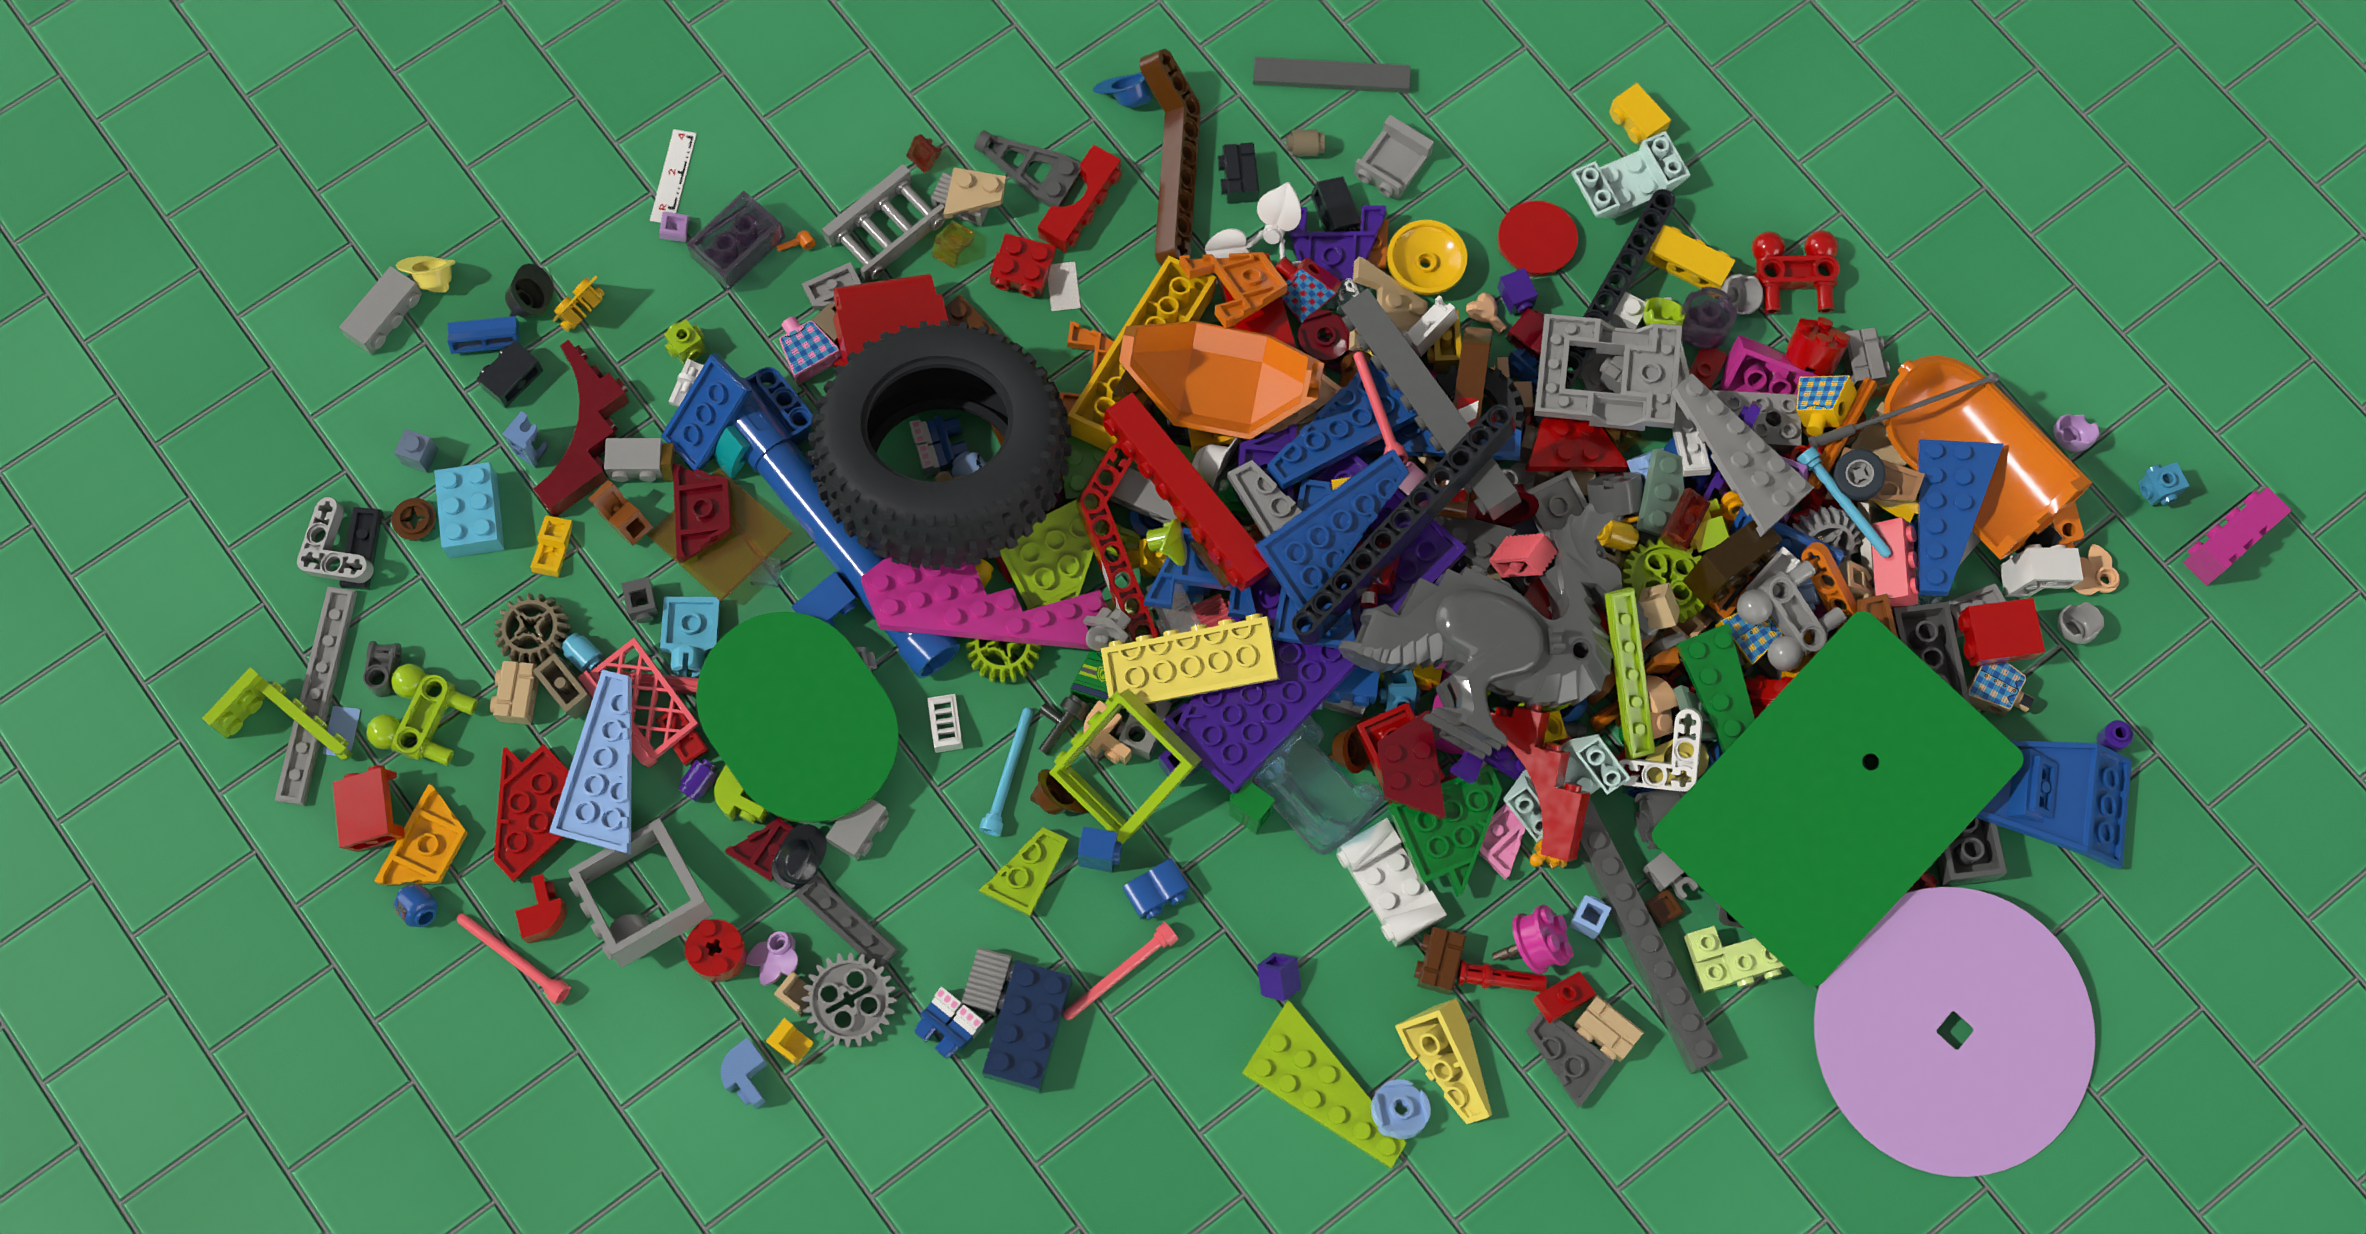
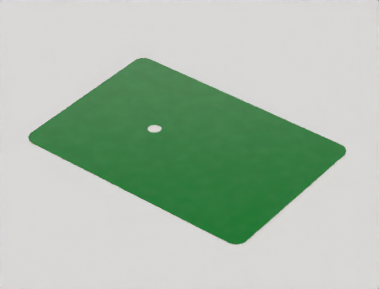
M1859 611L1848 619L1660 820L1652 831V839L1661 851L1803 984L1815 987L1821 985L2015 775L2023 764V754L2018 747L1875 616L1867 611ZM1871 753L1878 757L1879 765L1875 770L1864 768L1862 759L1866 754Z

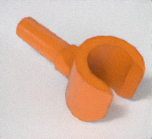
M803 230L796 235L795 239L777 245V250L780 252L801 245L803 250H809L816 245V242L808 231Z

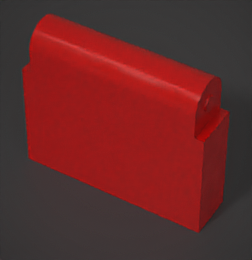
M930 274L834 288L836 313L833 322L844 366L848 363L847 356L851 352L858 354L864 349L863 343L868 340L877 342L881 339L880 334L887 331L889 334H895L900 332V326L907 325L908 328L920 327V322L927 321L928 325L935 324L937 326L940 325L941 320H948L942 294L936 295L934 282Z

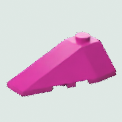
M1738 335L1727 356L1719 391L1798 395L1800 377L1819 375L1813 374L1815 369L1806 367L1804 371L1796 367L1783 353Z

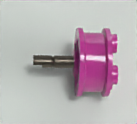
M1545 904L1537 906L1534 913L1529 915L1525 913L1517 914L1513 918L1512 924L1516 944L1492 953L1494 961L1500 958L1504 961L1520 954L1527 966L1536 974L1547 972L1549 966L1554 964L1559 966L1566 965L1570 958L1573 957V949L1565 932L1567 930L1565 919L1562 915H1556Z

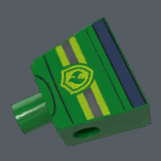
M1090 651L1071 685L1070 694L1072 693L1082 701L1095 705L1099 700L1105 704L1109 697L1102 654Z

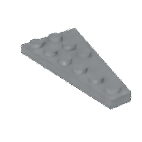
M1690 374L1674 388L1671 394L1686 418L1693 421L1697 427L1699 439L1702 444L1707 443L1713 453L1711 455L1712 460L1732 492L1738 493L1744 503L1743 510L1747 516L1751 515L1758 525L1756 530L1760 537H1762L1806 497L1814 487L1693 374Z

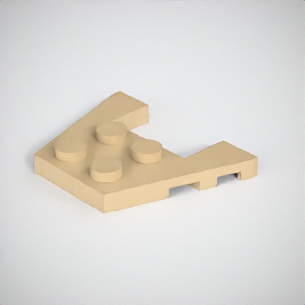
M1359 256L1354 261L1353 282L1377 290V301L1401 334L1405 330L1408 332L1427 312L1428 302L1402 287L1396 280L1363 257ZM1355 330L1350 332L1349 350L1351 351L1362 349L1356 340L1359 335Z

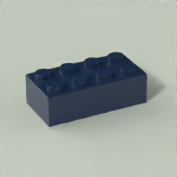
M1015 961L982 1071L984 1078L1040 1093L1071 989L1072 976Z

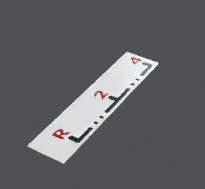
M673 129L650 221L661 223L663 211L676 213L697 133Z

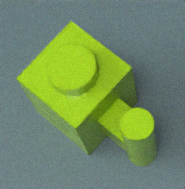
M1717 498L1686 509L1688 520L1699 516L1701 523L1690 526L1692 533L1688 534L1693 550L1698 549L1701 555L1709 552L1731 536L1725 518L1722 515L1715 518L1711 516L1710 512L1721 509Z

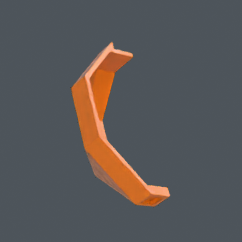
M1197 321L1126 326L1119 362L1173 425L1249 440L1317 400L1324 368L1323 362L1271 335L1234 328L1225 329L1224 326Z

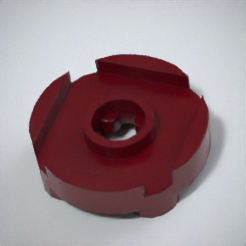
M1319 310L1309 314L1304 319L1298 332L1300 350L1324 364L1337 362L1349 352L1350 331L1342 321L1343 317L1332 314L1333 311ZM1321 332L1332 336L1329 342H1323L1318 339Z

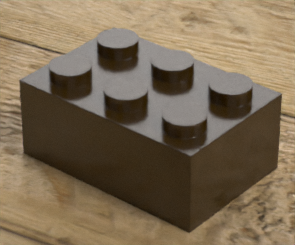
M1753 519L1704 554L1684 578V584L1704 606L1713 600L1718 603L1729 594V589L1732 587L1735 589L1739 588L1747 581L1748 575L1751 573L1753 576L1758 574L1766 566V562L1778 553L1776 547L1783 539L1772 527L1760 537L1756 530L1758 525Z

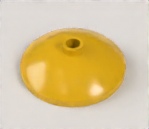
M1418 220L1406 224L1394 234L1388 246L1387 263L1392 276L1402 287L1417 294L1434 295L1451 289L1462 278L1467 265V250L1458 233L1448 225L1434 220ZM1427 263L1429 267L1424 268L1421 266V264Z

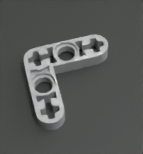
M325 497L315 506L297 558V565L300 570L310 576L354 583L366 582L371 578L374 570L373 564L369 560L356 554L331 551L343 518L344 509L335 499ZM325 530L326 535L324 539L316 542V535L320 531ZM314 559H316L319 562H321V564L319 565L317 563H309V561H314ZM340 559L339 568L330 572L332 562ZM350 566L353 568H361L362 566V569L354 572L350 569Z

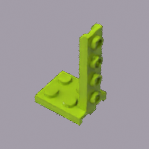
M251 667L202 718L227 739L230 735L236 734L241 729L243 721L250 714L257 712L262 706L263 700L267 697L340 759L348 760L353 755L346 748L350 744L337 732L333 736L326 731L328 725L317 715L311 719L304 713L308 709L296 698L292 701L284 696L287 691L275 680L269 684Z

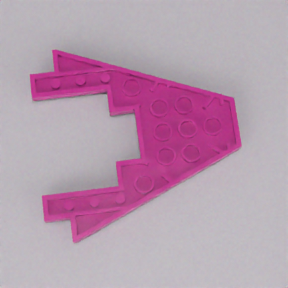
M1054 493V495H1055L1056 498H1057V502H1056V503H1058V502L1060 501V498H1061V497H1060V494H1059V493ZM889 556L861 578V583L880 630L1090 649L1086 644L1088 628L1082 621L1087 615L1096 616L1102 608H1108L1101 591L1098 590L1022 611L1013 588L986 595L974 564L967 565V563H961V569H954L953 565L949 568L941 565L940 570H932V565H930V568H925L922 564L917 569L911 567V562L908 565L901 564V562L900 564L893 563L892 557Z

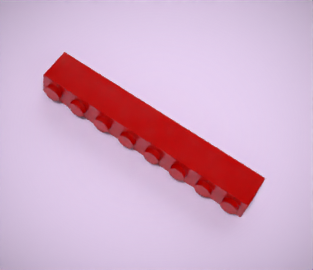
M1130 393L1106 409L1103 418V426L1110 436H1115L1121 443L1120 446L1124 454L1134 459L1142 476L1146 479L1149 478L1155 485V490L1159 497L1169 502L1177 519L1187 524L1195 541L1202 543L1208 550V555L1213 563L1219 564L1226 572L1227 580L1243 592L1267 575L1270 568L1254 546L1256 542L1137 397Z

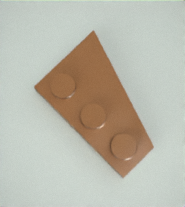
M1844 447L1841 457L1852 449ZM1881 459L1886 473L1883 487L1877 495L1863 501H1915L1925 474ZM1828 491L1825 500H1835V498Z

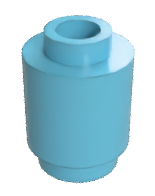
M574 633L561 646L564 656L581 673L586 670L590 672L602 663L603 654L584 635L580 636L578 633Z

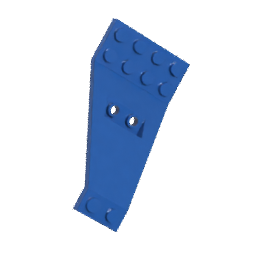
M2011 741L2022 752L2023 764L1975 818L2079 853L2112 869L2122 868L2132 760L2098 743Z

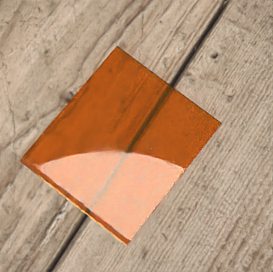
M717 468L710 476L724 477L730 482L733 533L684 563H679L676 559L674 510L652 529L647 536L713 596L722 601L774 552L792 532L720 468Z

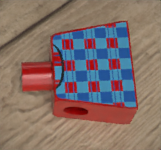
M1285 256L1275 266V269L1284 277L1283 279L1288 284L1287 293L1282 295L1281 298L1301 324L1309 314L1317 311L1337 293L1342 283L1310 258H1305L1295 266Z

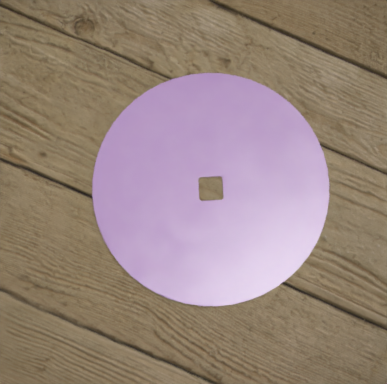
M1936 887L1905 893L1829 977L1819 985L1814 1013V1037L1821 1071L1831 1095L1848 1121L1866 1140L1883 1153L1912 1168L1945 1176L1971 1177L1988 1175L2016 1166L2038 1154L2064 1130L2084 1097L2091 1076L2095 1051L2094 1019L2085 984L2068 952L2041 922L2015 904L1995 895L1960 887ZM1952 1011L1956 1012L1973 1028L1971 1035L1958 1050L1954 1049L1937 1033L1938 1027Z

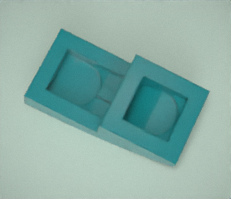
M734 425L725 428L714 454L715 462L730 480L735 479L745 464L746 460L743 456L750 446Z

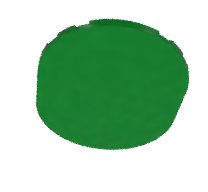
M767 613L748 619L735 626L716 643L707 656L699 675L696 691L700 723L713 747L744 791L757 805L767 812L788 821L797 823L830 822L856 812L880 792L887 782V778L898 755L899 729L897 717L891 701L882 686L850 642L837 629L816 617L802 613Z

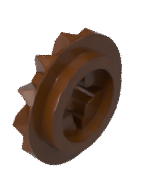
M411 498L401 502L395 508L391 522L394 531L404 540L408 539L417 542L422 537H428V533L435 529L437 516L429 502L420 498ZM414 511L422 519L417 521L416 529L408 522V520L413 519Z

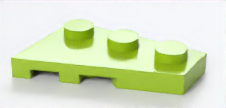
M1042 827L987 884L985 883L979 889V893L1031 917L1069 842L1068 839Z

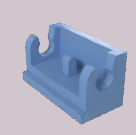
M521 411L502 433L515 455L534 468L538 466V460L546 452L548 445L546 442H543L539 449H534L532 443L536 441L539 434L537 433V425H531L527 414Z

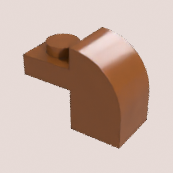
M609 480L588 498L599 511V515L632 546L653 528L639 509L629 503Z

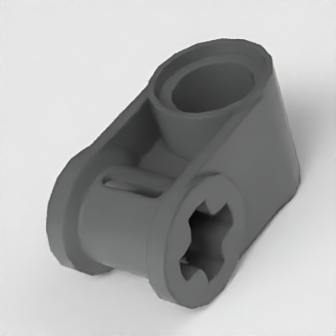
M371 641L368 645L363 681L375 696L386 697L394 691L391 680L393 673L401 663L402 647L400 643L380 645L376 641ZM385 677L381 684L374 685L377 678Z

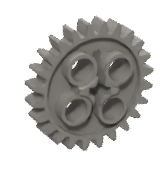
M849 952L848 959L844 961L840 953L837 954L836 963L826 958L828 967L824 969L817 965L816 968L820 974L818 976L809 974L808 977L814 983L813 985H804L803 987L810 992V996L802 997L803 1001L810 1002V1006L803 1009V1012L812 1013L813 1015L808 1019L807 1023L816 1022L818 1024L814 1033H818L821 1030L825 1031L824 1041L831 1035L834 1036V1045L836 1046L840 1039L845 1040L846 1047H849L851 1039H855L857 1045L861 1046V1037L863 1036L871 1042V1032L873 1030L880 1035L882 1034L879 1027L880 1023L890 1024L885 1018V1014H894L895 1012L888 1008V1004L896 1002V999L888 997V993L894 991L895 987H887L885 984L891 979V976L882 978L880 974L883 972L884 967L881 966L875 970L873 968L875 959L869 961L868 964L864 963V954L860 955L858 961L854 960L852 952ZM855 971L862 974L864 981L859 988H852L847 984V976L851 972ZM828 985L835 987L838 991L837 999L830 1003L825 1002L821 998L822 989ZM867 986H872V991L855 999L854 1007L850 1008L849 1005H844L830 1014L826 1013L827 1008L844 999L843 993L848 991L850 995H853ZM866 997H872L877 1002V1009L872 1014H866L861 1010L860 1003ZM846 1011L851 1015L852 1021L847 1028H839L835 1024L834 1019L838 1012Z

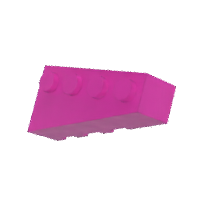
M2265 488L2260 494L2256 490L2243 501L2246 506L2242 510L2236 507L2225 517L2228 522L2223 527L2217 524L2206 534L2209 539L2204 544L2199 540L2187 551L2190 556L2183 563L2206 586L2229 568L2291 511L2270 488Z

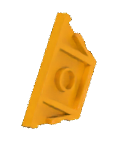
M428 784L404 827L405 838L396 841L374 882L379 885L440 884L468 832L432 785Z

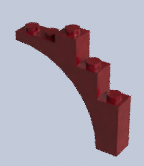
M569 339L561 344L560 348L572 366L577 380L579 393L578 422L573 439L562 460L549 476L533 488L538 499L553 517L559 516L608 480L603 472L605 471L604 463L598 456L605 451L606 438H617L615 431L618 429L609 417L629 403L625 394L629 390L620 378L615 380L610 373L603 376L595 364L590 367L585 361L588 359V356L579 345L574 347Z

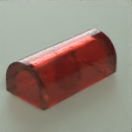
M1692 488L1685 489L1660 536L1661 540L1671 548L1687 550L1711 503Z

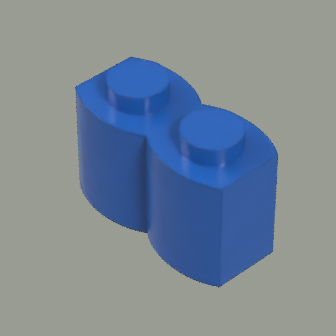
M1172 858L1162 862L1122 887L1140 920L1145 917L1148 920L1155 918L1163 912L1161 908L1166 904L1172 903L1174 906L1187 898L1186 893L1189 891L1187 882Z

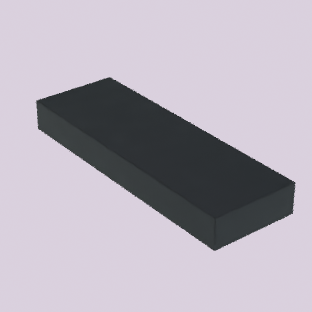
M353 507L345 553L363 556L373 566L383 516L381 509ZM350 566V569L356 572L357 570H361L362 566L361 568H353L352 566ZM371 578L363 583L340 580L339 585L341 588L369 590Z

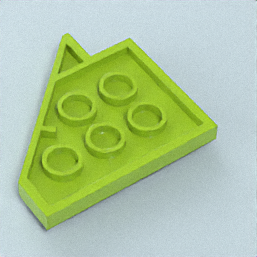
M1086 495L1084 499L1085 506L1092 510L1097 507L1096 498L1092 495ZM1077 499L1046 514V519L1042 524L1036 522L1032 526L1034 532L1029 537L1022 536L1017 540L1018 546L1015 548L1000 550L1001 557L1028 610L1077 597L1080 594L1094 550L1077 509ZM1097 521L1094 526L1095 532L1098 535L1103 525L1102 521Z

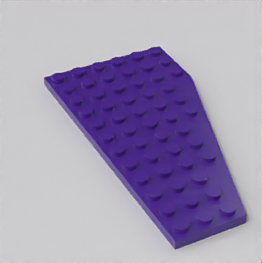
M1353 453L1315 473L1309 480L1330 482L1332 491L1331 480L1352 477L1368 466V464ZM1300 489L1293 495V501L1296 503V506ZM1397 489L1390 500H1387L1379 511L1373 523L1365 530L1359 541H1365L1406 496ZM1433 519L1401 553L1392 592L1390 594H1378L1377 607L1387 604L1397 613L1413 583L1416 584L1417 580L1422 578L1435 584L1438 577L1444 574L1447 569H1451L1467 552V547ZM1410 521L1402 522L1399 528L1407 527ZM1269 570L1267 575L1250 586L1256 614H1262L1263 617L1267 616L1271 620L1270 630L1272 636L1282 586L1272 571ZM1361 597L1350 607L1355 639L1362 625L1360 618L1363 611L1371 609L1360 606ZM1231 617V619H1235V622H1240V621H1245V620H1246V619ZM1272 637L1278 680L1193 695L1189 705H1186L1174 733L1202 759L1199 764L1232 794H1235L1358 665L1344 658L1336 648L1276 641Z

